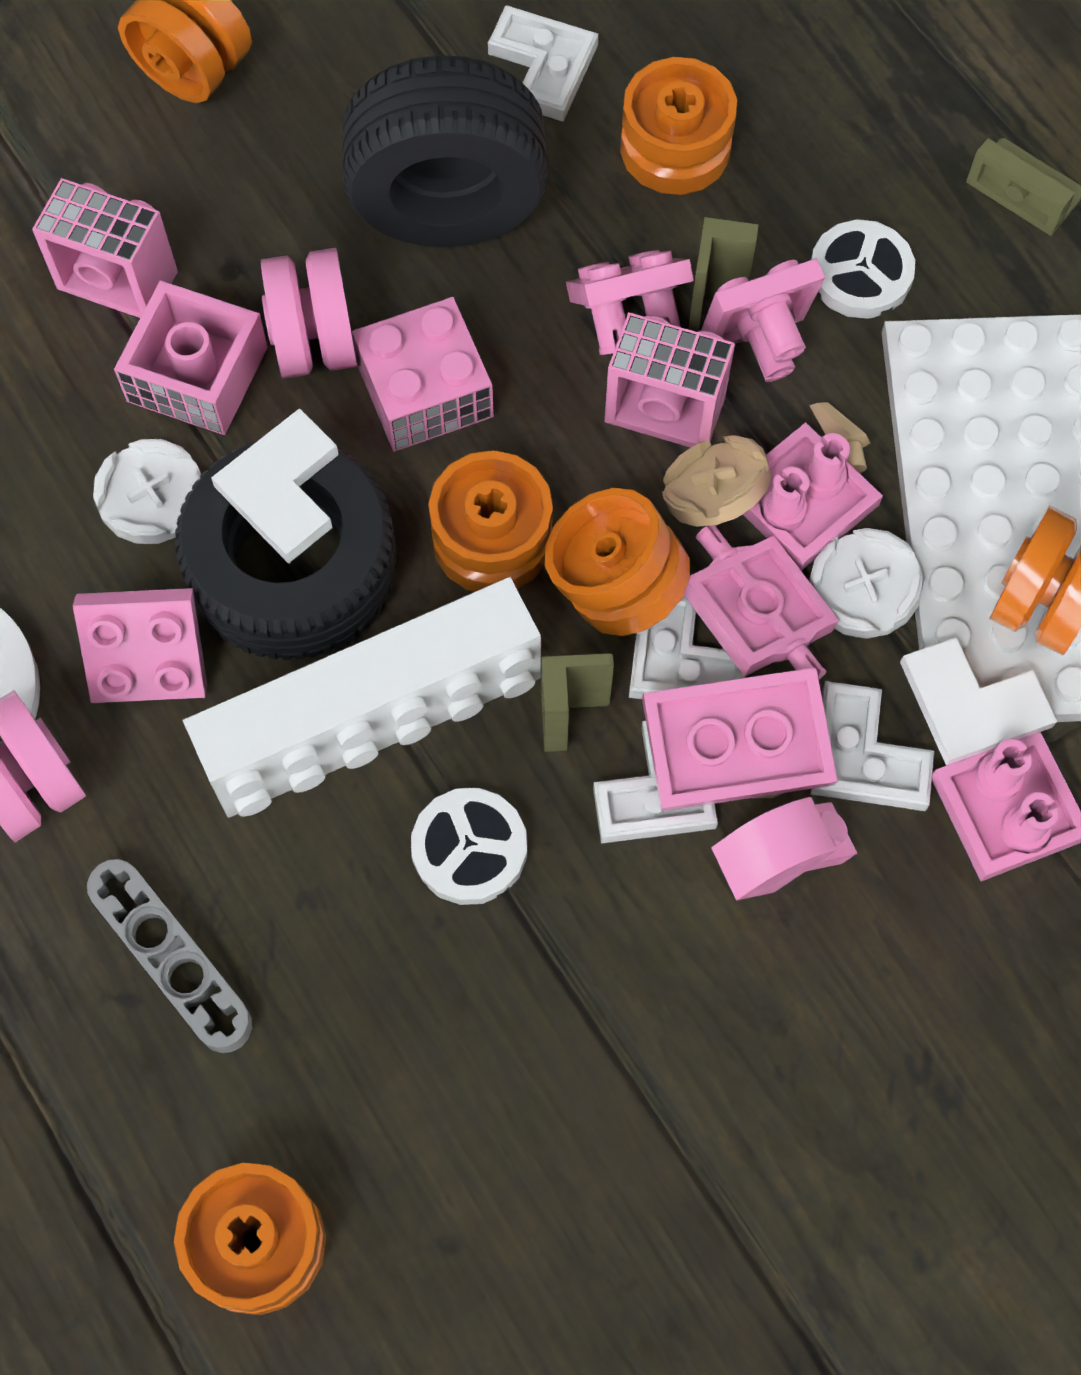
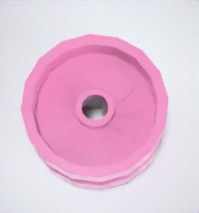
M336 248L309 252L305 261L309 287L300 288L295 263L288 255L261 259L265 295H262L265 321L271 346L275 345L282 379L310 374L313 360L309 340L319 339L323 363L330 371L357 367Z
M13 690L0 698V736L3 739L0 742V825L15 843L41 826V814L27 793L28 790L35 787L48 806L60 813L86 797V794L66 766L70 763V760L41 718L35 720L16 691Z

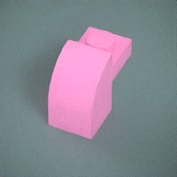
M811 797L796 800L766 812L739 827L711 847L736 901L774 893L805 871L839 865L857 854L848 835L847 826L840 815L837 814L832 802L815 805Z

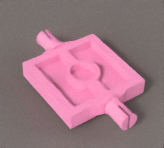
M716 525L704 527L697 534L696 539L700 541L713 561L707 568L690 575L684 596L745 677L773 662L789 660L796 670L816 668L818 680L825 675L826 670L820 665L807 646L811 642L831 633L839 620L773 535L753 546L732 548Z

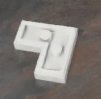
M506 5L488 42V54L530 67L523 84L533 93L535 99L540 104L542 115L564 122L597 49L598 33Z
M300 408L211 477L214 487L287 563H290L333 528L331 519L299 486L339 455L337 445Z
M683 595L682 600L665 619L649 629L636 634L629 698L642 699L643 693L746 678V676H743L724 649L692 645L696 611Z
M957 637L904 655L900 661L946 766L997 748L998 744L1004 740H1019L1050 729L1057 723L1056 717L1033 670L980 688Z
M825 681L822 689V701L838 782L833 786L811 789V794L926 811L930 803L934 751L877 742L882 689Z
M642 721L641 729L649 776L594 782L593 791L601 843L716 829L718 822L714 804L661 812L646 721Z

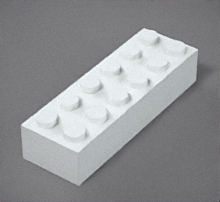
M508 577L186 718L183 722L227 817L230 818L237 814L242 817L250 816L266 809L271 804L272 798L292 789L297 793L310 790L322 783L326 774L344 766L349 769L361 767L374 760L378 756L379 750L397 742L401 745L415 743L427 736L431 731V727L451 718L455 722L466 720L481 711L484 703L502 695L505 698H514L527 692L534 686L535 681L541 678V635L511 577Z

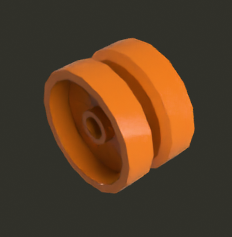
M136 0L122 15L118 25L123 45L144 73L165 91L181 100L196 104L208 100L221 85L225 72L233 70L249 52L252 45L250 29L240 10L231 0Z
M671 57L650 63L635 73L628 84L624 97L620 153L627 171L641 185L659 193L684 195L705 189L722 175L730 159L737 97L730 81L716 67L694 58Z
M494 450L471 453L448 465L434 482L428 503L435 558L446 576L464 589L474 592L508 577H511L516 589L533 581L545 566V545L552 531L553 522L550 488L538 469L517 455Z
M610 488L589 494L575 503L556 522L545 545V567L552 582L572 602L582 618L589 625L604 634L625 636L649 629L665 619L682 600L690 580V558L671 528L665 524L652 502L632 489Z
M1049 505L1032 538L1025 537L1001 584L1005 585V588L989 619L1015 632L1026 626L1039 603L1047 608L1035 631L1036 643L1063 656L1081 629V545L1074 558L1065 554L1077 531V521L1075 517Z
M244 1162L216 1170L193 1188L178 1214L174 1237L179 1269L194 1291L221 1308L235 1313L263 1315L287 1308L308 1291L323 1265L326 1234L320 1210L306 1191L293 1178L270 1165ZM258 1230L256 1234L262 1241V1244L253 1252L244 1247V1238L250 1231Z

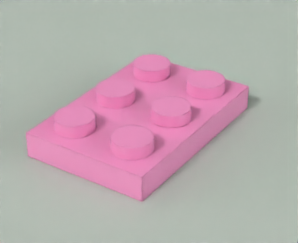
M816 668L643 693L642 701L661 812L833 786L838 782Z

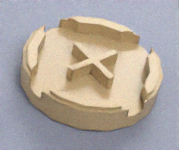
M731 435L723 437L725 443H718L712 446L710 440L709 442L703 441L679 455L667 469L663 479L666 486L665 490L662 491L663 499L670 513L681 523L699 527L713 526L730 521L754 507L767 492L772 478L770 465L763 448L753 439Z

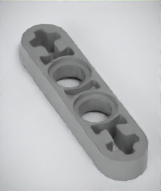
M119 859L107 860L99 864L91 872L87 882V893L92 903L208 1048L220 1053L233 1052L241 1048L250 1037L252 1017L240 998L136 868L130 863ZM115 877L119 882H124L130 878L124 887L138 907L128 914L113 895L103 900L109 893V889L105 885L109 879ZM146 898L150 899L148 903L143 904ZM126 917L122 923L118 922L119 919ZM149 918L164 920L168 928L165 940L154 948L141 947L136 942L138 926ZM193 962L199 964L203 969L204 976L201 985L191 993L176 992L171 986L173 971L183 963ZM216 987L221 988L222 991L220 993L212 995ZM211 997L225 1015H230L236 1011L238 1015L232 1020L233 1026L236 1029L234 1033L228 1037L220 1031L212 1036L209 1035L208 1032L214 1028L215 1024L201 1006V1003ZM199 1005L194 1014L189 1012L190 1008Z

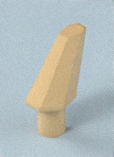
M828 402L809 405L825 434H839L848 441L850 453L846 461L858 473L864 472L867 466L863 448L870 444L866 433Z

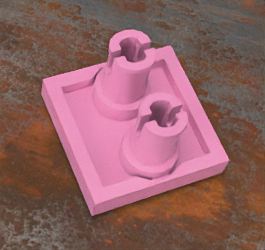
M652 250L629 256L630 266L620 268L619 263L609 264V262L579 268L580 278L566 281L570 302L584 305L585 308H591L600 355L614 353L626 320L622 301L627 299L626 297L642 296L646 316H657L666 320L671 325L681 327L673 288L678 287L679 284L694 281L690 259L673 258L671 250L663 252Z
M817 258L798 264L797 260L783 262L773 267L766 276L748 281L747 277H739L726 282L715 293L701 331L715 333L723 340L735 344L741 341H749L766 382H773L791 374L795 368L792 359L803 353L806 348L795 323L804 320L825 279Z
M806 422L766 454L772 473L768 490L754 507L743 513L766 538L774 535L801 571L812 563L819 553L836 537L839 536L841 538L876 509L883 497L846 461L850 453V445L844 437L835 433H829L821 437Z
M193 588L76 594L73 611L91 703L205 698L207 679Z
M1041 732L1019 740H1004L998 744L997 748L935 770L932 774V782L980 881L1081 843V811Z

